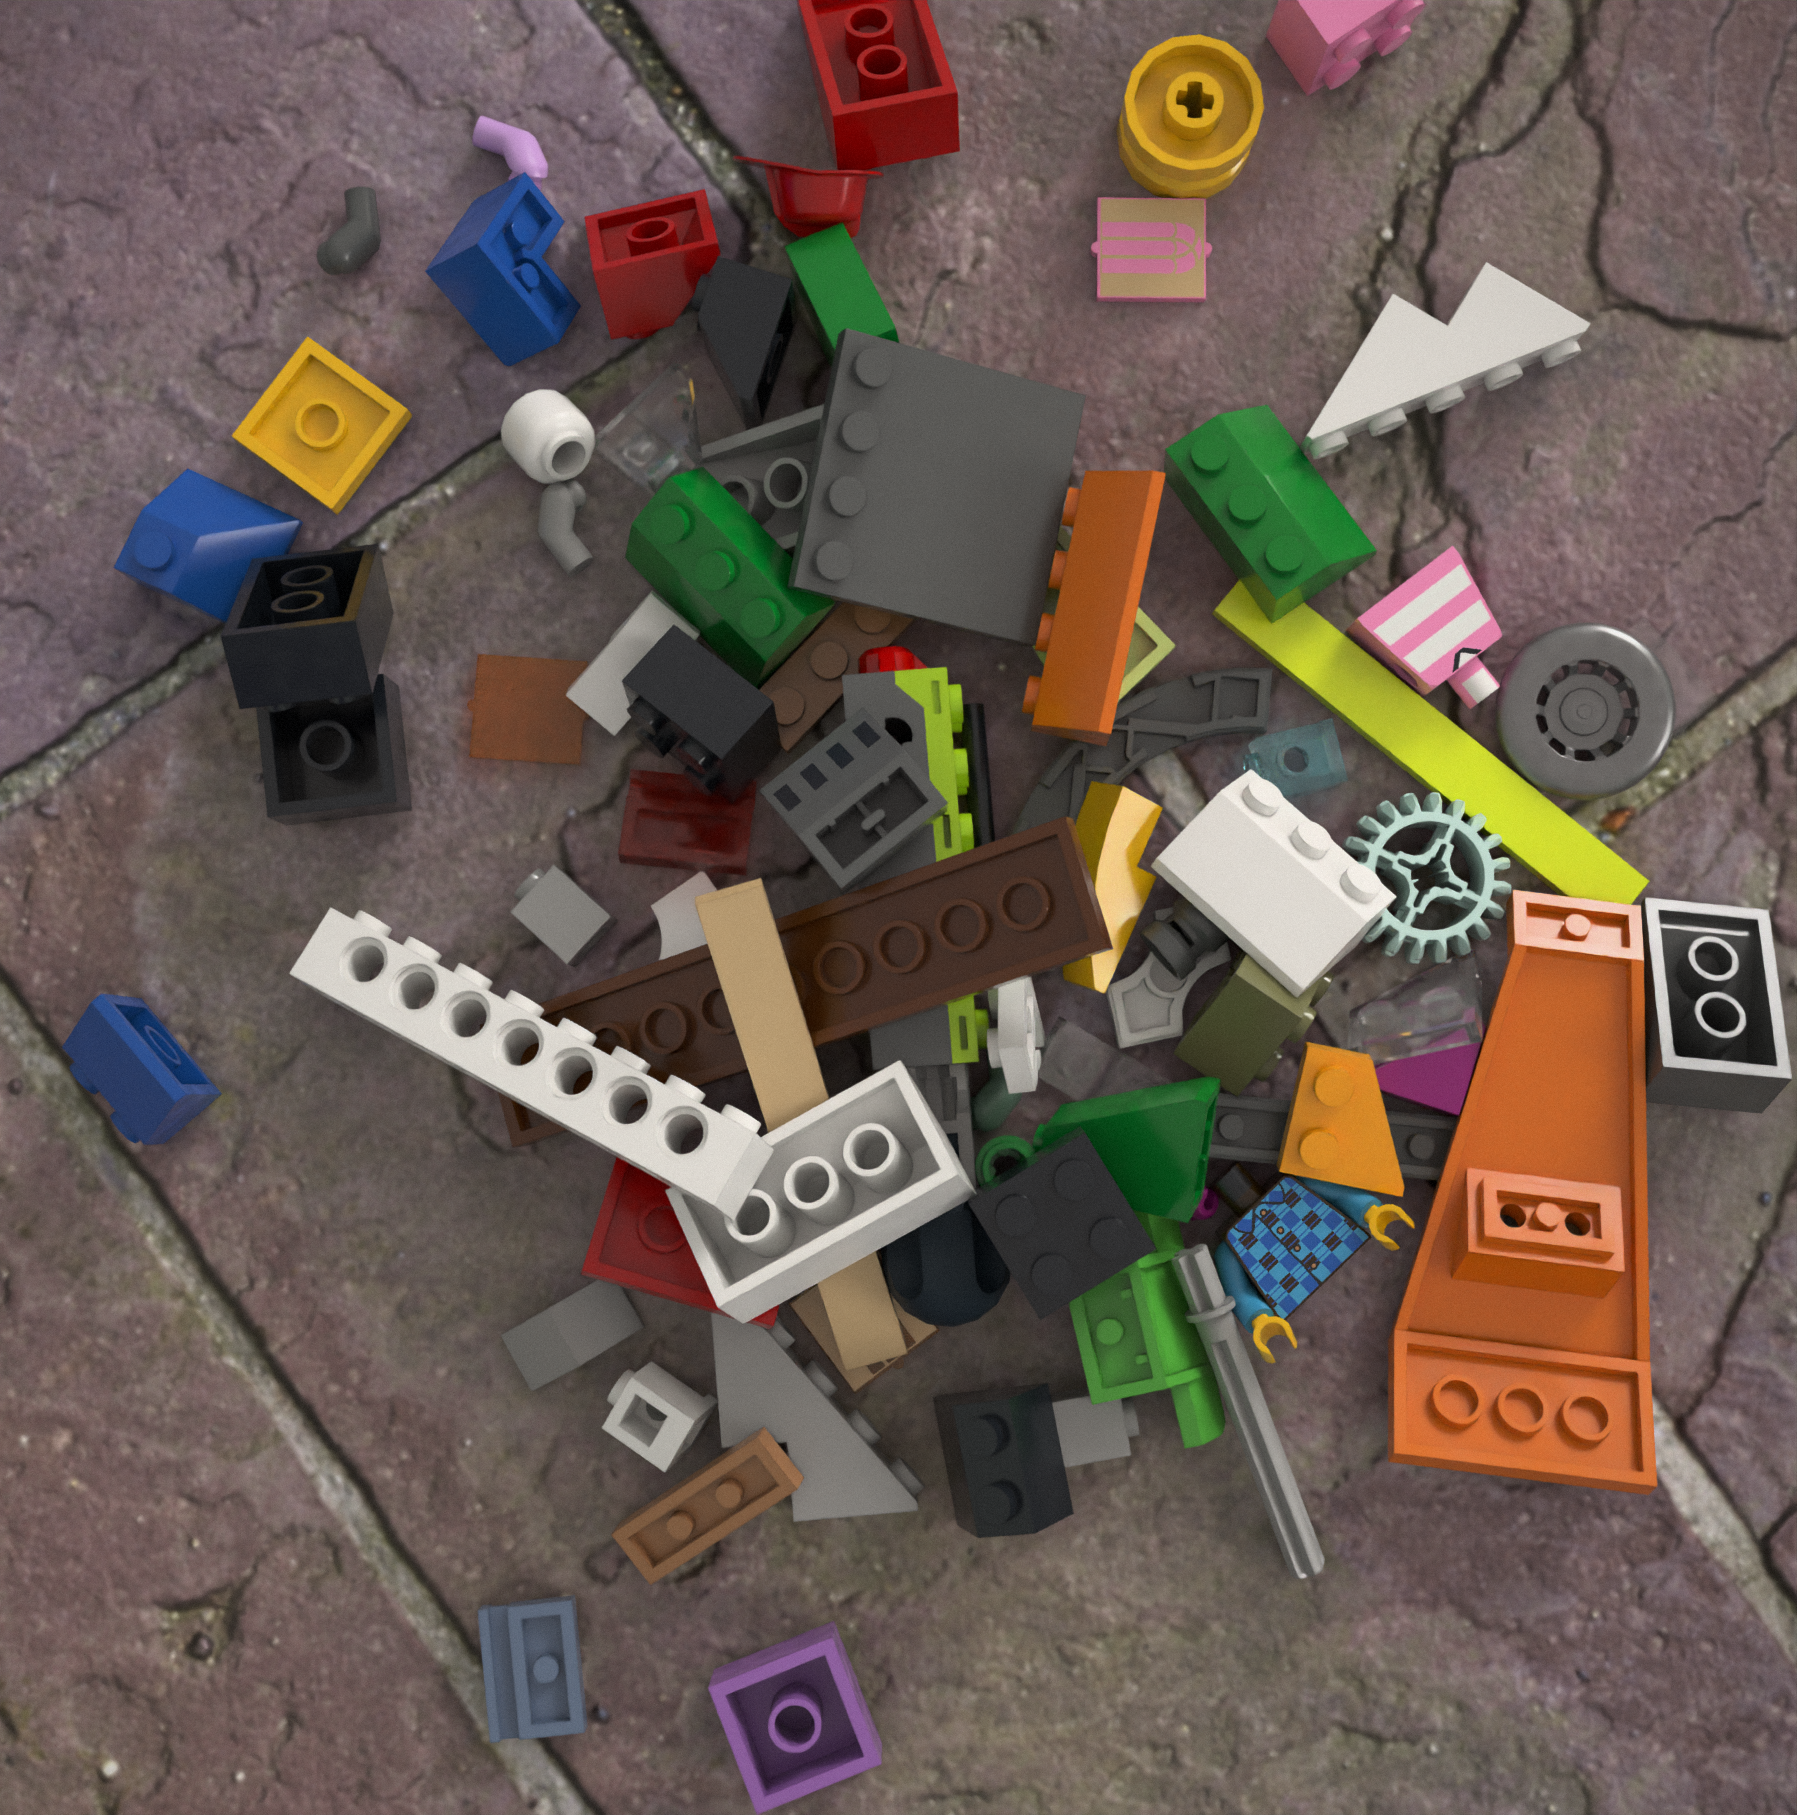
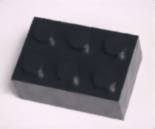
M379 544L253 558L251 560L221 634L239 709L261 707L262 710L267 712H279L290 709L299 702L326 699L333 704H345L354 702L365 694L373 693L394 614Z

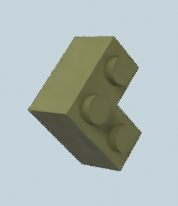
M1240 947L1222 981L1193 1016L1173 1054L1205 1076L1221 1079L1220 1086L1238 1097L1253 1077L1261 1082H1264L1269 1077L1284 1054V1050L1279 1046L1286 1038L1294 1044L1301 1039L1317 1014V1011L1310 1006L1314 1007L1319 1002L1335 975L1327 971L1296 998Z

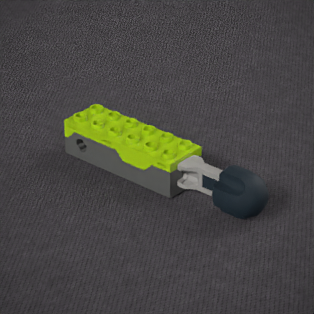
M885 646L865 650L858 659L859 674L842 675L845 720L847 721L860 709L864 708L891 736H899L905 739L907 742L903 743L902 747L948 802V807L944 815L858 883L859 889L974 849L971 813L959 814L958 796L967 795V787H969L966 748L954 749L952 734L962 732V723H964L961 684L949 685L947 667L928 668L907 647ZM974 996L870 1030L873 1071L883 1070L899 1060L902 1061L947 1135L973 1188L976 1190L977 1179L975 1174L967 1064L979 1062L978 1050L988 1049L987 1029H989L987 1008L975 1009ZM968 1200L881 1248L882 1268L889 1292L906 1313L929 1325L955 1327L978 1320L997 1305L1010 1280L1009 1268L973 1212Z

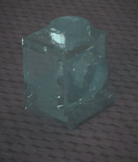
M1332 718L1315 724L1256 737L1249 744L1251 754L1243 756L1245 773L1252 769L1262 779L1273 783L1286 800L1334 789L1348 781ZM1295 750L1303 755L1305 762L1303 771L1292 772L1285 766L1284 755L1287 751Z

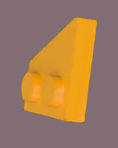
M1305 1042L1278 1156L1277 1168L1279 1172L1403 1197L1405 1187L1373 1060L1369 1054Z

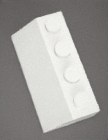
M901 1060L762 1136L761 1138L774 1151L734 1221L673 1187L665 1190L717 1307L742 1324L977 1195L947 1135Z

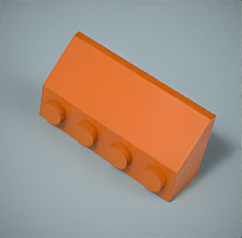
M1153 470L1085 471L1082 489L1069 487L1061 525L1073 527L1068 552L1055 551L1048 588L1060 590L1055 615L1042 613L1035 646L1036 651L1047 653L1042 677L1029 675L1022 713L1034 715L1031 731L1101 746L1107 745L1112 733L1166 473Z

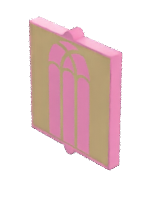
M1097 198L1096 242L1091 245L1090 250L1091 255L1096 258V302H1205L1206 258L1212 252V245L1206 242V198Z

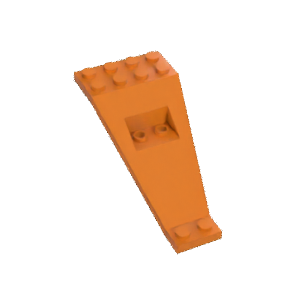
M1513 890L1506 902L1508 958L1388 1338V1462L1649 1495L1657 1487L1650 1367L1645 990L1641 906ZM1500 1215L1512 1217L1517 1222L1518 1227L1507 1226L1501 1220ZM1565 1223L1576 1225L1581 1230L1583 1236H1576L1570 1233Z

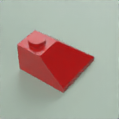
M705 189L584 217L592 270L611 340L622 337L642 339L652 336L661 328L673 326L694 295L701 275L708 274L715 264L717 257L721 255Z

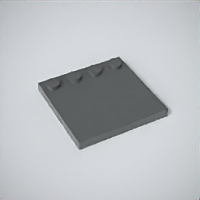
M848 328L842 330L838 334L787 588L1025 647L1036 646L1086 395Z

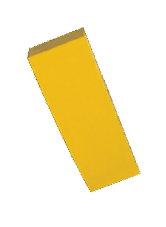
M1091 781L1075 825L1113 949L1062 966L1063 978L1074 985L1105 994L1156 880V876L1137 867L1163 807L1124 786Z

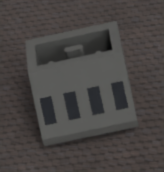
M864 708L860 709L759 790L761 795L842 895L847 893L944 815L948 807V802L906 750Z

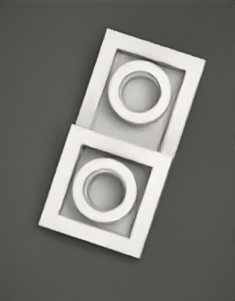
M652 590L614 632L605 648L567 690L566 696L615 736L631 718L627 712V708L630 705L622 680L673 624L694 640L700 635V631Z

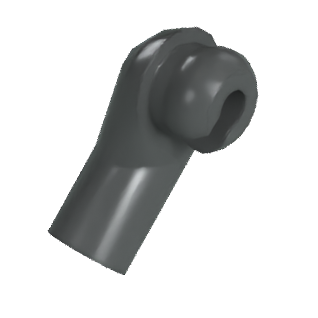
M353 187L344 192L347 223L332 234L328 241L321 243L317 249L318 264L326 273L330 275L350 274L379 250L381 243L376 192L372 188Z

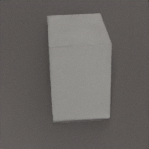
M596 1280L503 1333L501 1337L531 1391H534L578 1368L642 1329L645 1325L622 1286Z

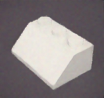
M1252 769L1222 789L1151 865L1158 874L1296 998L1352 951L1396 898L1381 883L1378 876L1371 869L1355 861L1331 839L1329 833L1322 826L1305 817L1283 797L1281 791L1273 783L1262 779Z

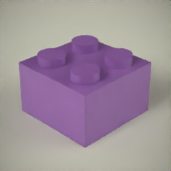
M835 1621L714 1669L708 1689L757 1815L882 1764V1742Z

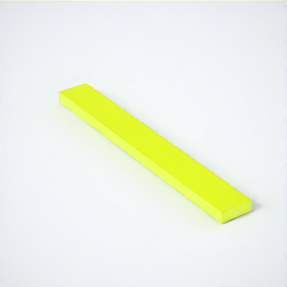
M1239 580L1213 611L1212 615L1418 782L1431 792L1439 793L1444 803L1449 806L1456 799L1464 801L1465 811L1462 817L1465 820H1469L1479 813L1486 816L1485 825L1479 831L1486 837L1498 833L1502 837V842L1498 846L1559 896L1631 905L1650 882L1306 603H1302L1271 624L1244 584Z

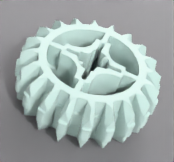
M1436 792L1426 796L1422 811L1414 793H1406L1400 797V813L1389 801L1386 800L1376 806L1380 823L1369 816H1363L1356 823L1359 831L1367 841L1350 836L1342 844L1347 852L1358 857L1357 862L1360 865L1366 866L1374 873L1376 867L1381 869L1380 874L1390 879L1397 891V899L1393 908L1396 912L1395 916L1386 909L1362 941L1370 943L1382 933L1385 934L1386 938L1381 949V954L1385 957H1393L1399 951L1402 943H1405L1404 956L1408 964L1420 963L1425 946L1433 964L1442 963L1447 960V944L1458 956L1468 954L1471 948L1467 934L1479 941L1486 940L1491 935L1488 926L1480 916L1491 920H1498L1505 913V910L1499 904L1490 900L1491 896L1510 894L1512 888L1505 881L1494 880V873L1509 868L1511 862L1509 858L1505 857L1492 860L1489 849L1497 847L1502 842V837L1498 833L1483 839L1478 835L1477 832L1485 825L1487 820L1486 816L1482 813L1473 816L1466 823L1463 822L1461 818L1465 811V802L1460 799L1451 802L1445 813H1442L1441 795ZM1424 828L1434 831L1430 841L1423 844L1420 852L1415 856L1402 851L1392 853L1383 848L1387 840L1399 830ZM1451 842L1458 847L1466 860L1470 874V889L1467 888L1468 883L1455 876L1451 869L1450 857L1454 848ZM1428 863L1427 866L1433 872L1428 877H1435V886L1418 894L1419 891L1413 884L1419 879L1411 880V871ZM1430 901L1440 902L1444 905L1453 903L1463 908L1450 924L1440 930H1421L1412 927L1416 916L1423 914Z

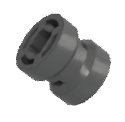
M1184 896L1173 903L1172 913L1166 919L1154 920L1139 932L1140 937L1153 955L1179 981L1196 969L1197 958L1204 952H1215L1230 939Z

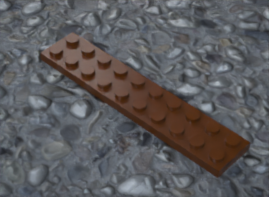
M1066 816L774 920L814 1049L1113 949L1073 818ZM708 944L538 1004L544 1009L540 1019L558 1027L562 1018L578 1024L597 1037L593 1047L610 1056L616 1046L633 1053L651 1065L646 1075L663 1084L667 1082L670 1075H674L696 1088H701L748 1072ZM485 1023L479 1025L480 1029L483 1028ZM539 1042L532 1044L524 1051L521 1065L529 1063L536 1056ZM593 1070L587 1071L578 1077L573 1087V1095L581 1093L589 1086L593 1077ZM498 1092L513 1148L525 1147L570 1132ZM642 1099L631 1106L629 1111L647 1106L648 1100Z

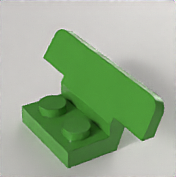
M1133 1210L1156 1249L1069 1302L1091 1402L1094 1405L1170 1388L1184 1448L1204 1445L1223 1434L1226 1420L1216 1377L1195 1323H1189L1186 1320L1185 1312L1189 1309V1305L1171 1260L1176 1252L1185 1249L1179 1223L1177 1220Z

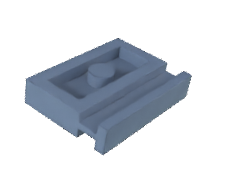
M575 1595L516 1601L492 1606V1604L482 1605L478 1609V1621L490 1743H497L503 1739L512 1738L524 1740L585 1733L588 1723Z

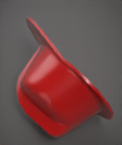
M732 157V160L765 169L774 214L785 228L803 238L842 222L850 238L857 236L860 230L868 179L884 176V173L878 171L812 170L756 158Z

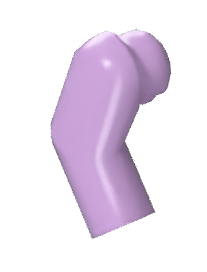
M480 116L473 132V146L505 157L508 167L512 170L508 181L526 172L541 191L542 178L548 176V163L536 138L528 131Z

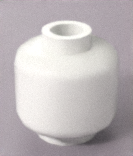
M539 389L522 396L508 410L501 427L502 444L510 457L529 477L542 484L561 483L577 476L587 466L595 446L594 429L587 417L567 397L555 390Z

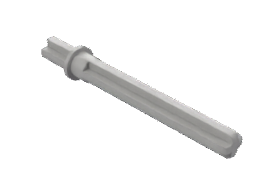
M1199 1244L1191 1249H1182L1176 1252L1171 1260L1189 1305V1309L1185 1312L1186 1320L1196 1325L1290 1575L1295 1579L1315 1576L1323 1571L1325 1559L1231 1309L1236 1305L1233 1296H1225L1206 1244Z

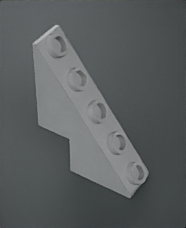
M711 1312L722 1448L734 1447L762 1427L768 1430L777 1443L787 1442L788 1458L804 1477L798 1490L792 1493L794 1522L918 1511L917 1494L925 1487L924 1482L902 1457H899L892 1463L877 1447L875 1443L882 1438L880 1432L858 1408L850 1414L847 1413L832 1396L839 1389L838 1385L815 1359L805 1365L789 1346L796 1338L778 1316H776L774 1326L770 1330L750 1323L742 1324L736 1319Z

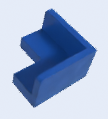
M526 172L475 199L425 270L450 302L506 366H512L559 343L581 307L579 302L542 258L565 221Z

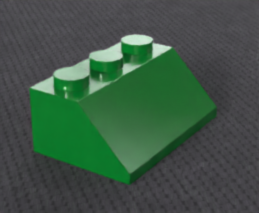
M1268 405L1218 414L1165 449V480L1237 578L1244 584L1271 624L1376 555L1377 550Z
M704 467L669 477L631 524L625 558L679 614L700 631V636L736 673L758 690L835 605L832 599L787 588L793 558Z

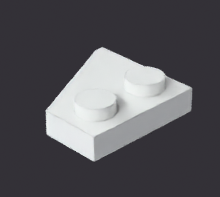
M1028 977L988 991L991 1017L993 1020L998 1019V1028L987 1029L989 1060L992 1068L1002 1067L1009 1094L1036 1091L1041 1055L1040 1050H1035V1047H1041L1045 1044V1033L1032 979Z

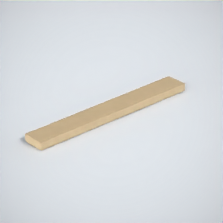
M759 878L696 896L695 906L769 1133L830 1098L763 882ZM877 1251L817 1283L845 1371L908 1354L905 1338Z

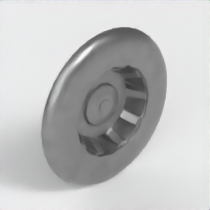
M1574 623L1544 632L1526 644L1516 654L1505 670L1499 684L1500 687L1497 691L1495 703V721L1499 740L1505 754L1517 771L1529 782L1559 797L1574 800H1595L1614 796L1628 790L1643 780L1656 767L1665 754L1672 738L1676 718V703L1667 671L1648 646L1635 636L1613 626L1599 623ZM1578 663L1591 664L1592 670L1590 674H1578ZM1562 668L1565 678L1555 684L1551 674ZM1607 670L1618 679V683L1612 686L1602 678L1605 671ZM1541 689L1547 694L1543 706L1536 702ZM1623 691L1627 692L1631 708H1622L1619 694ZM1536 716L1542 717L1545 727L1543 733L1539 730ZM1622 719L1630 720L1626 735L1618 732ZM1551 739L1562 747L1561 753L1555 751L1548 744ZM1610 741L1616 748L1605 756L1599 747ZM1574 751H1586L1589 761L1575 760Z

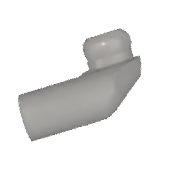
M573 479L550 484L543 491L537 527L539 537L569 577L582 572L594 560L593 556L573 531L575 513L580 512L583 505L587 502L583 486Z

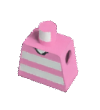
M1451 546L1358 617L1346 629L1348 634L1372 657L1422 698L1446 680L1470 710L1500 687L1499 683L1477 656L1502 637L1501 629L1454 546Z

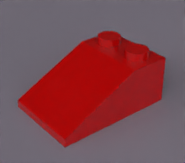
M796 0L825 132L837 170H869L876 167L927 159L933 156L960 151L958 91L927 0Z

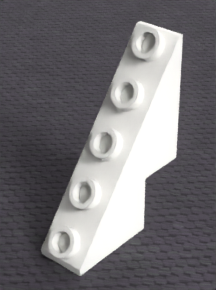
M1487 262L1469 286L1446 325L1392 294L1299 448L1304 454L1311 452L1313 459H1320L1345 448L1349 444L1347 437L1369 429L1371 436H1378L1396 429L1407 421L1405 414L1427 406L1430 414L1452 407L1465 398L1463 391L1485 383L1488 391L1495 390L1519 379L1523 375L1521 368L1541 360L1545 368L1566 362L1581 352L1577 340L1585 333L1590 323Z

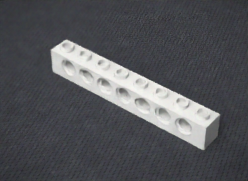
M330 907L290 971V975L336 1004L734 1221L774 1151L757 1134L761 1126L759 1121L729 1104L725 1105L721 1114L701 1104L706 1095L705 1093L674 1075H670L665 1084L646 1075L651 1067L650 1064L619 1046L615 1047L611 1056L593 1047L597 1037L566 1018H562L558 1027L540 1019L544 1009L513 990L509 991L505 999L491 993L488 990L493 982L462 963H458L454 972L440 966L438 962L442 955L413 937L408 936L403 945L389 939L388 936L392 929L361 910H358L352 919ZM384 962L379 975L369 981L375 967ZM435 988L430 1002L419 1009L422 997L428 991ZM486 1015V1022L483 1028L477 1034L469 1037L473 1023ZM539 1042L536 1056L529 1063L521 1065L524 1051L532 1044ZM593 1070V1077L589 1086L581 1093L573 1095V1087L578 1077L587 1071ZM647 1099L648 1104L644 1115L638 1121L627 1124L626 1117L631 1106L639 1100ZM703 1128V1139L700 1145L690 1153L681 1154V1143L684 1137L694 1129Z

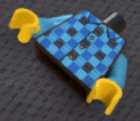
M1235 1161L1226 1168L1210 1185V1188L1234 1212L1215 1231L1221 1241L1214 1255L1219 1280L1225 1296H1233L1236 1305L1231 1309L1244 1328L1249 1333H1253L1254 1343L1262 1359L1271 1364L1275 1363V1359L1267 1346H1265L1267 1341L1275 1335H1282L1289 1340L1294 1349L1297 1348L1296 1338L1286 1320L1372 1238L1363 1228H1370L1371 1234L1386 1249L1391 1251L1398 1250L1400 1247L1392 1239L1384 1235L1385 1228L1390 1222L1401 1220L1414 1229V1222L1400 1207L1394 1204L1383 1205L1379 1199L1361 1188L1279 1172V1170L1261 1186L1238 1161Z

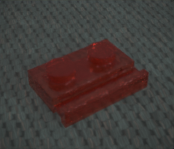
M630 770L629 792L626 797L618 850L620 863L747 875L754 807L757 797V782L752 781L732 804L717 791L711 797L705 795L684 774Z

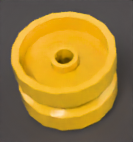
M1200 34L1172 37L1148 50L1131 71L1117 127L1120 158L1133 180L1153 195L1162 198L1207 199L1229 187L1245 167L1264 110L1261 81L1249 60L1227 42Z

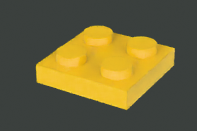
M307 336L232 434V437L247 450L338 515L412 418V414L406 407Z

